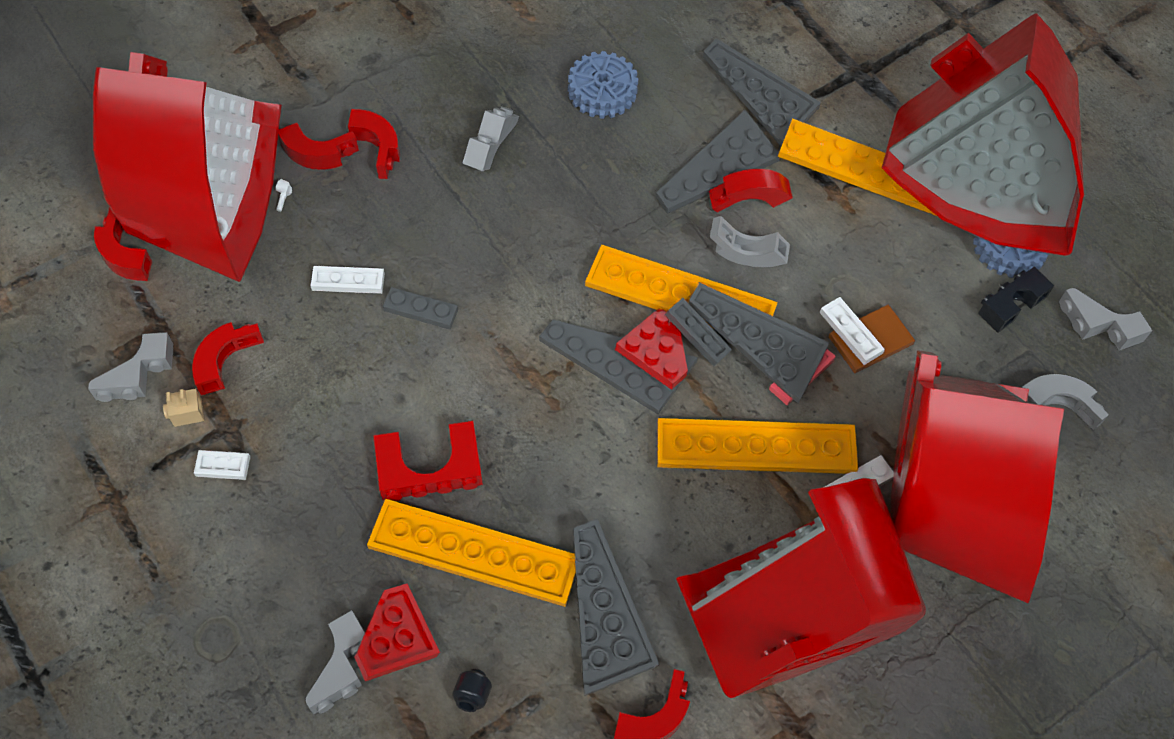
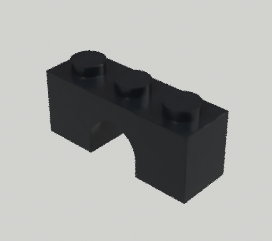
M1035 266L1027 272L1023 270L1014 278L1012 283H1004L998 289V293L995 295L991 293L986 296L981 302L983 306L978 314L999 333L1013 323L1022 310L1016 305L1014 300L1021 301L1032 309L1048 297L1055 285Z

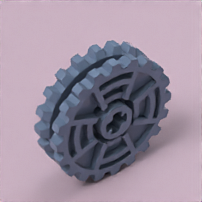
M602 51L601 54L592 52L591 56L584 55L581 61L576 60L574 67L570 68V75H568V82L570 83L568 84L569 99L573 100L574 107H580V112H588L590 117L599 115L601 119H604L606 115L613 118L616 113L622 115L625 108L630 109L632 107L631 102L636 100L635 94H637L638 78H636L637 71L632 70L633 64L631 62L626 63V58L623 56L618 58L616 53L612 52L611 55H608L606 51Z
M977 235L973 239V244L977 246L974 249L975 254H980L979 261L981 263L986 262L988 264L987 269L997 270L998 275L1006 273L1009 278H1013L1014 275H1018L1023 270L1027 272L1034 266L1039 270L1043 266V262L1046 261L1047 254H1050L997 245Z

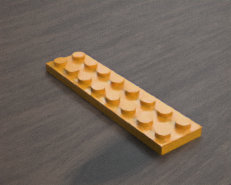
M792 118L778 157L935 215L900 187L882 169L885 157L884 152Z
M602 244L585 281V286L656 310L660 308L666 312L682 298L689 303L699 282L771 316L774 315L778 303Z
M658 418L657 467L840 474L858 472L855 425Z
M385 499L367 543L368 549L566 607L576 575L575 556L573 553Z

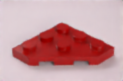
M658 308L618 341L615 350L672 390L686 377L688 372L680 330L665 316L666 311Z
M408 584L384 590L354 657L365 681L436 658L440 653Z

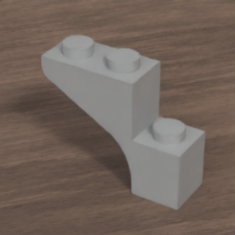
M506 107L485 111L478 136L469 139L463 164L481 171L489 170L498 147L515 127L519 116L513 114V110Z
M1075 288L1066 290L1059 300L1061 310L1066 313L1073 329L1080 335L1082 340L1107 331L1111 342L1116 345L1118 350H1122L1144 342L1152 332L1140 311L1133 314L1114 313Z
M168 333L143 334L141 346L133 358L91 380L88 390L95 400L108 402L112 399L134 400L137 397H146L147 371L162 372L163 370L172 369L173 342Z
M352 610L328 624L334 636L335 647L330 661L306 697V703L313 714L317 712L321 714L328 711L334 706L333 703L342 697L346 699L357 693V688L362 686L347 659L350 656L355 657L365 634Z

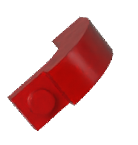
M351 109L348 122L349 132L353 131L357 141H367L379 148L376 163L379 179H388L389 170H393L394 161L400 162L398 139L393 126L385 118L374 112Z
M298 123L278 130L280 144L287 156L306 168L318 170L337 168L342 166L341 158L359 151L357 139L353 131L328 141H315L304 135Z
M748 169L723 177V184L709 190L712 209L716 212L747 199H760L774 208L793 198L789 180L782 174L768 169Z
M109 208L108 215L103 220V227L95 226L94 240L99 253L106 265L117 275L130 280L148 281L152 260L147 250L120 245L123 228Z
M232 322L213 330L203 339L195 352L192 364L194 382L201 395L225 389L222 367L225 360L232 353L264 343L258 323L244 325L239 329H235Z
M674 669L667 702L659 712L647 717H638L620 712L614 739L670 738L682 724L690 704L689 700L680 698H685L688 681L683 680L685 672Z

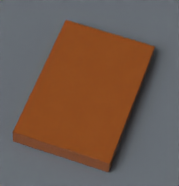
M889 304L859 318L885 349L882 355L863 365L836 331L829 334V339L854 374L913 345L915 339Z

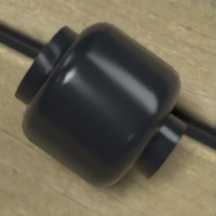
M479 669L462 672L452 693L457 707L466 712H475L484 708L492 688L491 681Z

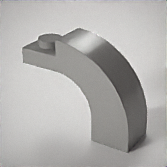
M722 216L713 218L710 238L717 244L716 252L722 257L737 264L753 267H774L787 264L790 244L778 232L765 236H749L735 230Z
M1049 374L1037 377L1023 386V388H1029L1027 403L1045 406L1049 404L1064 405L1072 409L1093 430L1100 426L1109 415L1101 404L1092 399L1097 391L1077 378L1061 374Z

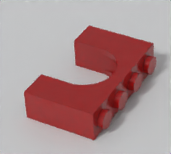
M474 422L448 424L452 446L451 457L442 469L430 474L416 473L405 465L399 432L373 435L379 491L382 500L398 501L402 497L408 496L419 498L426 496L427 493L438 492L445 494L453 489L463 488L471 490L483 485Z

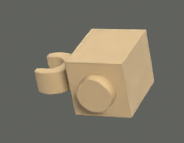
M181 389L180 392L175 393L166 392L167 404H163L165 418L170 419L174 427L204 421L202 399L196 389L186 391Z

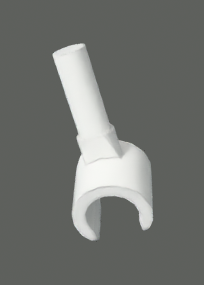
M280 179L276 184V191L281 193L276 208L279 212L283 209L286 197L292 193V187L289 182Z

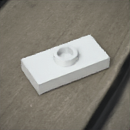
M199 450L194 475L196 477L246 480L250 455L249 453Z

